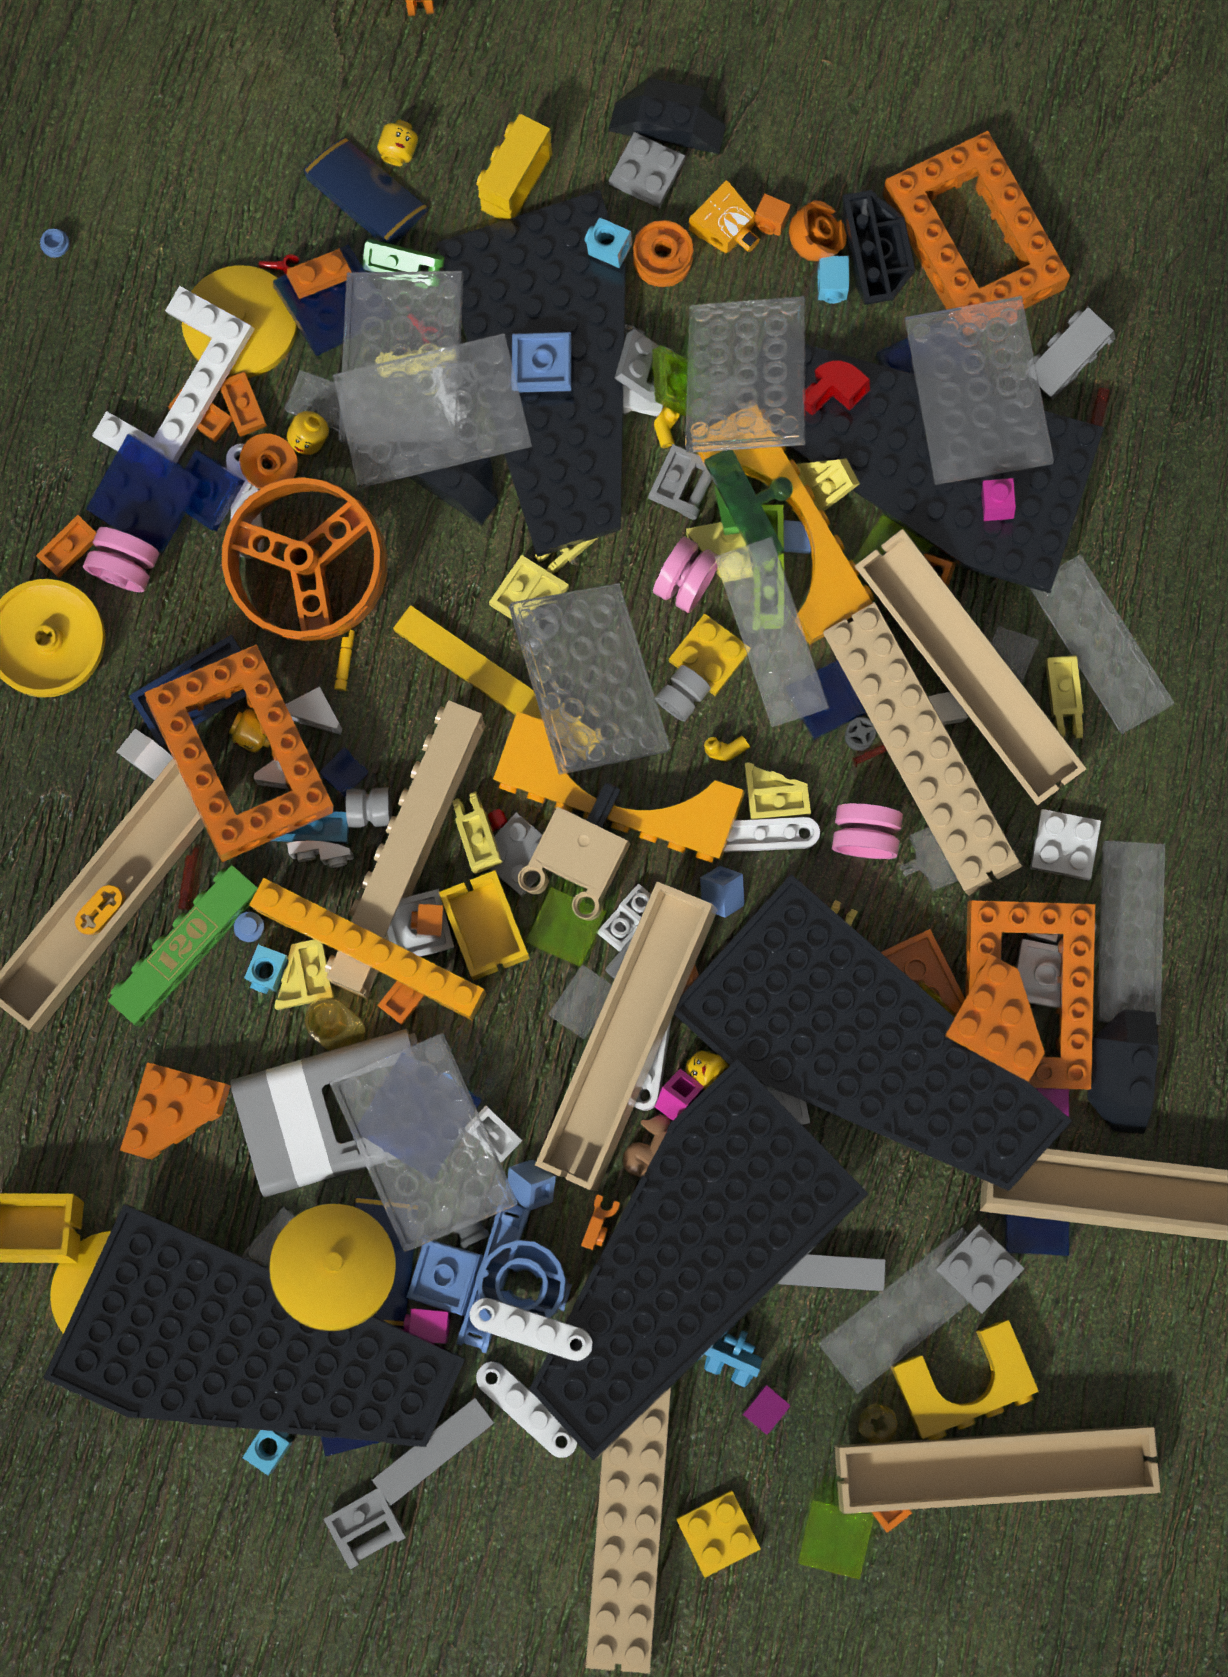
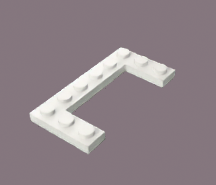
M181 286L177 289L165 311L212 339L161 427L153 438L106 411L92 435L95 439L165 479H168L254 331L251 325Z

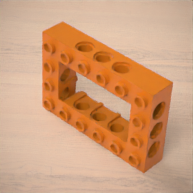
M988 131L886 179L883 196L891 207L904 216L909 243L962 339L1065 289L1070 275ZM977 176L976 191L979 196H983L991 211L990 216L992 220L996 219L1005 235L1004 241L1006 244H1010L1018 259L1017 264L1020 268L980 289L931 201L936 199L937 195L954 187L958 189L962 186V183Z
M257 644L144 692L148 706L221 862L333 813L332 801ZM244 689L247 703L250 708L253 707L260 724V731L262 735L266 734L272 748V756L275 761L278 760L285 776V783L290 792L236 815L188 713L196 709L201 711L204 709L203 706L224 697L229 699L231 694Z
M968 901L965 999L989 956L993 955L1001 960L1002 932L1063 934L1058 944V953H1061L1060 977H1057V983H1060V1007H1056V1013L1059 1014V1038H1056V1049L1060 1053V1057L1043 1056L1029 1083L1035 1088L1091 1090L1095 904Z

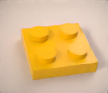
M704 613L670 656L669 662L676 668L684 665L696 672L711 687L709 692L716 696L748 656L752 648Z
M732 1490L676 1518L704 1578L761 1549Z

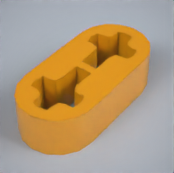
M112 885L101 887L77 913L75 925L78 931L87 935L99 934L126 901L124 891ZM106 893H116L114 897L116 904H108L103 909L102 906L108 900L105 897ZM99 912L93 920L96 926L85 927L87 924L86 915L94 916Z

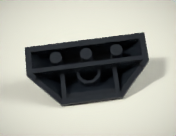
M648 78L615 103L609 132L632 136L635 132L652 141L720 154L726 126L705 89Z
M872 190L842 196L847 247L856 290L864 305L894 300L915 273L904 216L888 203L878 198V195Z
M443 427L404 438L387 460L388 465L481 526H483L499 503L490 458Z
M1123 1009L1092 1037L1091 1090H1087V1099L1113 1131L1145 1133L1153 1108L1159 1047L1155 1012Z

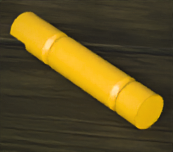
M349 630L348 637H342V648L340 649L337 679L335 680L334 687L338 691H346V680L348 679L352 655L351 649L353 648L355 635L354 630Z

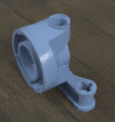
M503 1197L500 1200L495 1215L493 1228L457 1340V1345L462 1346L464 1343L480 1348L482 1353H487L493 1334L479 1330L472 1324L470 1310L476 1301L482 1298H491L550 1318L560 1310H565L572 1284L568 1283V1279L564 1275L561 1263L551 1250L536 1242L520 1241L530 1211L524 1207L508 1203L506 1198ZM506 1212L518 1215L519 1218L508 1216ZM510 1268L514 1269L513 1272L526 1270L533 1273L537 1279L539 1277L543 1279L537 1300L532 1299V1296L519 1298L511 1290H503ZM482 1309L480 1311V1318L487 1321L491 1319L492 1314L489 1309ZM469 1332L482 1336V1338L472 1336L469 1334Z

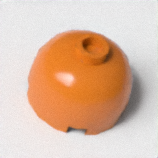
M814 200L800 208L793 216L789 225V236L793 248L801 257L809 261L819 262L820 258L835 256L846 245V232L842 220L837 222L832 215L836 211L823 201Z

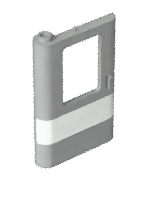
M408 1029L400 1030L230 1081L263 1197L441 1146L416 1061L415 1051H419L420 1048L415 1033L409 1034ZM394 1064H402L407 1074L418 1113V1120L349 1142L339 1143L336 1140L324 1099L323 1086Z

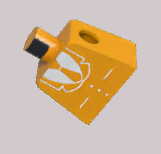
M727 180L689 218V231L724 253H729L737 244H740L746 251L751 252L760 241V238L750 231L755 223L754 212Z

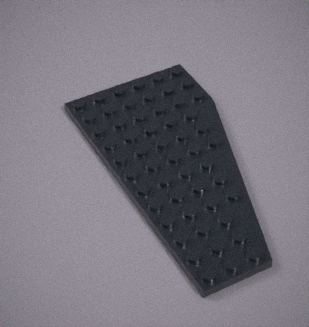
M600 190L436 243L440 255L445 258L444 269L476 368L479 372L480 381L537 557L621 530L624 384L615 379V375L625 343L626 266L623 261L621 267L618 268L588 254L585 236L590 226H595L599 217L610 222ZM605 239L601 242V244L608 245L612 243L613 240ZM571 332V391L513 393L512 334Z
M766 334L740 411L753 404H756L760 411L763 409L770 419L771 425L769 427L774 436L778 434L786 446L807 459L808 463L847 458L860 483L853 489L854 492L881 509L882 513L914 535L922 537L956 560L963 568L1051 594L1104 427ZM844 361L850 363L869 378L870 391L850 411L833 396L813 416L804 409L803 394L812 383H818L816 382L815 369L826 362ZM1013 478L1016 504L1014 519L984 521L981 495L983 481Z
M792 874L682 994L674 1011L675 1016L730 1066L738 1059L760 1082L1007 1191L1013 1188L1072 1122L1068 1116L1028 1081L946 1037V1033L955 1017Z
M738 1059L670 1123L644 1176L641 1177L624 1209L609 1242L573 1305L566 1323L582 1328L590 1334L592 1339L591 1352L586 1358L579 1361L548 1353L529 1388L593 1461L601 1456L869 1195ZM577 1338L573 1339L570 1342V1347L576 1351L582 1348V1341Z
M123 1204L43 1379L128 1418H146L197 1425L287 1432L288 1434L328 1438L337 1437L426 1447L465 1361V1357L375 1316L370 1317L357 1326L343 1330L327 1331L306 1326L289 1315L277 1300L272 1288L269 1268L131 1205Z

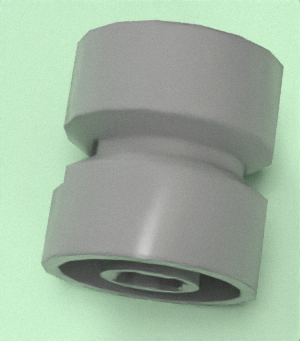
M680 665L671 677L672 685L663 687L655 699L668 713L685 722L695 709L694 702H701L711 687L696 672L684 665Z
M361 788L347 789L346 816L348 827H363L369 821H371L374 827L388 826L392 818L390 788H372L369 794L365 790H361Z

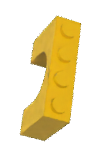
M1004 1319L976 1331L989 1361L991 1374L989 1384L984 1393L972 1402L957 1404L943 1398L937 1391L925 1360L920 1354L891 1365L920 1438L940 1439L947 1435L945 1430L957 1426L958 1430L975 1424L974 1418L986 1414V1417L990 1418L1004 1412L1003 1406L1014 1402L1016 1406L1033 1400L1032 1394L1039 1391L1009 1320Z

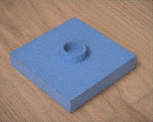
M571 332L512 334L513 393L571 391Z
M424 1238L406 1298L466 1316L483 1255Z

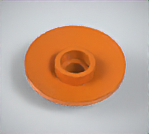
M269 433L258 434L250 438L240 452L239 464L242 474L249 483L259 489L271 483L295 477L298 467L296 453L290 444L278 435ZM262 462H269L271 469L263 468Z

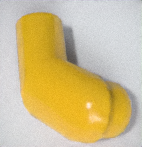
M675 404L665 406L654 421V428L661 448H668L675 444L671 429L681 414L680 408Z
M742 735L729 744L718 741L716 737H710L704 743L705 753L710 758L724 762L732 760L750 748Z

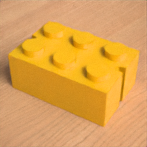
M522 114L518 115L515 122L511 121L504 134L505 140L501 146L497 145L490 159L491 164L487 170L483 169L477 179L478 197L480 198L482 211L502 221L517 217L552 156L550 128Z
M495 870L471 879L470 882L474 889L471 892H468L464 882L439 892L473 981L498 972L497 965L503 964L505 969L530 959Z
M0 1193V1262L78 1263L81 1235L75 1232V1229H81L84 1201L74 1194Z

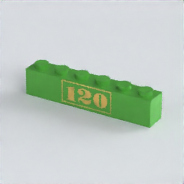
M232 865L228 869L223 868L213 879L214 885L208 891L203 890L197 895L193 901L194 907L187 914L184 912L179 915L172 924L173 930L167 936L162 935L152 946V953L146 959L141 958L131 969L133 972L125 982L123 980L118 982L111 990L110 994L112 996L108 1002L134 1025L141 1028L230 930L237 917L250 908L249 904L258 888Z

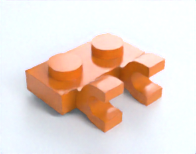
M598 1194L594 1202L595 1210L581 1246L594 1250L596 1245L602 1247L608 1231L607 1228L603 1227L605 1219L614 1216L621 1205L619 1202L614 1201L612 1208L605 1211L601 1208L603 1196Z

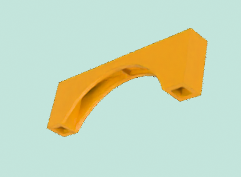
M753 404L695 436L693 447L707 470L716 469L742 473L771 487L786 500L802 522L811 546L812 578L806 601L798 612L795 621L810 645L825 637L823 631L844 619H847L849 623L852 622L853 618L851 615L873 604L874 596L867 585L863 586L858 579L859 571L856 569L855 563L852 560L848 561L844 555L843 550L845 548L837 534L833 536L828 528L830 522L827 515L822 509L818 511L813 502L815 496L811 488L807 484L803 485L798 477L800 470L793 459L789 461L785 455V445L778 434L774 436L769 427L771 422L767 413L763 409L760 411L757 405Z
M517 711L493 779L500 782L499 788L514 794H516L517 789L528 792V799L544 804L545 799L556 802L554 808L558 806L572 813L573 809L584 812L582 818L587 819L597 798L580 788L563 768L553 747L549 724L546 721ZM715 780L695 797L675 806L656 810H632L613 806L607 820L612 822L611 828L624 833H628L629 828L639 831V838L656 843L657 838L669 842L667 848L684 853L687 848L697 852L696 858L713 863L714 858L722 859L745 792L742 789Z
M265 878L261 881L249 904L258 913L362 962L472 1021L486 996L483 988Z

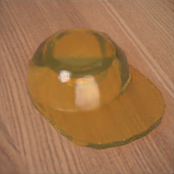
M322 997L312 1002L305 1015V1026L309 1034L330 1051L362 1042L365 1038L366 1030L363 1021L344 1005L342 1001L333 997Z

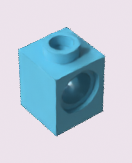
M599 217L596 225L590 226L585 236L588 254L620 268L632 246L631 231ZM605 239L613 240V242L608 245L601 244V242Z
M849 256L820 258L818 262V300H825L827 303H839L842 300H847L849 291Z
M258 944L244 977L251 982L250 988L267 994L269 989L277 992L284 969L287 967L288 956ZM264 964H272L273 974L269 978L262 979L259 975L260 968Z
M260 1430L242 1458L265 1474L270 1475L294 1440L288 1437L289 1434L287 1432ZM266 1438H272L277 1443V1451L274 1455H269L263 1450V1441Z

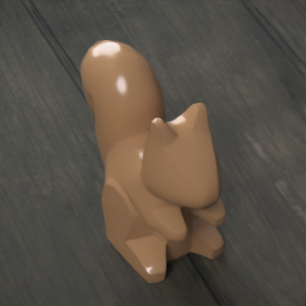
M665 1114L658 1115L650 1120H641L643 1127L651 1132L654 1137L650 1145L636 1142L627 1146L622 1162L629 1174L637 1177L645 1174L671 1123V1119Z

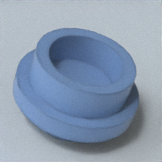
M59 229L46 230L40 240L43 252L47 256L54 258L64 255L70 245L69 238L65 232Z
M245 912L235 920L234 932L242 941L254 942L262 936L264 922L258 914Z

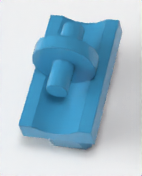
M741 1330L738 1338L726 1334L724 1341L720 1339L705 1354L707 1357L704 1369L719 1375L725 1363L735 1368L731 1380L742 1387H746L753 1376L757 1378L763 1358L752 1354L755 1346L745 1342L747 1332Z

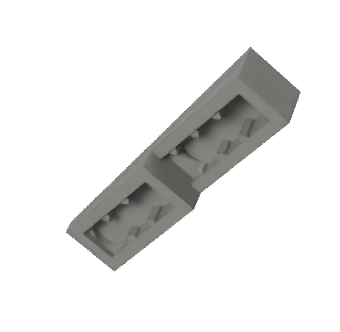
M807 1254L778 1284L884 1291L885 1260Z
M474 1398L433 1431L426 1447L414 1446L372 1481L391 1506L494 1424V1422L477 1399Z

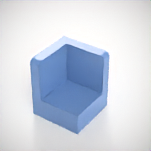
M719 866L700 877L702 900L713 904L718 909L717 915L726 918L744 906L743 874Z
M535 1160L511 1166L508 1170L506 1192L528 1211L552 1203L556 1176L549 1171L535 1166Z

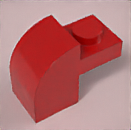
M844 361L826 362L815 369L816 382L818 383H812L805 390L803 405L804 409L813 416L833 396L850 411L870 391L869 378L850 363Z

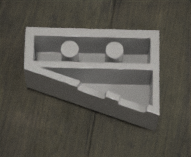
M1089 307L1084 312L1078 310L1068 321L1070 327L1063 334L1060 332L1056 333L1047 344L1050 348L1042 356L1037 354L1026 366L1029 369L1026 372L1027 377L1052 400L1079 375L1078 373L1088 362L1091 364L1097 358L1096 354L1106 343L1110 345L1116 339L1114 330Z

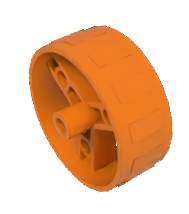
M301 477L283 479L264 486L249 496L236 510L227 527L222 544V569L226 585L235 603L250 620L262 629L286 639L307 642L327 640L346 633L360 624L374 609L383 592L387 577V549L384 536L374 516L363 503L342 487L325 480ZM309 491L328 493L347 501L345 505L302 541H297L251 524L265 507L279 498L293 493ZM341 524L345 525L346 534L344 537L335 539L333 536L334 528ZM369 530L374 548V568L369 586L360 602L349 614L334 623L325 576L327 565ZM327 537L332 542V546L324 554L312 547L321 539ZM263 538H268L270 540L269 549L262 553L259 552V541ZM281 544L288 545L284 551V561L276 558ZM240 553L291 572L301 631L276 627L262 617L251 604L243 588L240 576ZM301 576L316 579V589L305 591ZM312 597H318L320 600L319 608L314 612H309L307 608L308 600Z

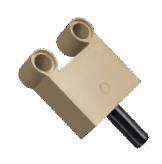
M609 783L604 784L587 820L557 806L529 864L519 872L518 883L522 889L531 894H540L545 891L549 883L546 870L587 889L586 892L577 894L572 902V909L579 918L591 921L599 917L602 912L601 902L630 846L629 841L603 829L620 794L619 788ZM532 872H539L541 880L538 886L528 887L526 884L527 876ZM587 898L593 899L595 902L594 910L590 914H582L580 903Z

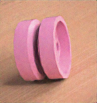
M99 527L92 542L99 551H90L88 553L83 568L93 576L114 586L134 592H144L150 578L144 569H152L155 566L160 554L158 550L130 534L107 527Z
M684 536L665 561L655 582L653 594L668 600L678 591L676 606L687 613H691L713 579L721 561V556L707 549L701 552L696 559L698 543Z
M857 803L838 805L835 823L843 829L834 832L832 849L838 853L862 858H897L900 840L891 834L901 830L903 814L895 809L878 805Z

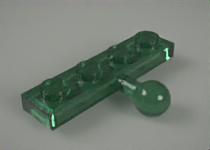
M732 447L705 459L704 464L756 565L758 566L783 554L784 549L761 505L773 499L784 501L790 498L793 493L792 482L788 478L778 477L771 482L770 488L755 494Z

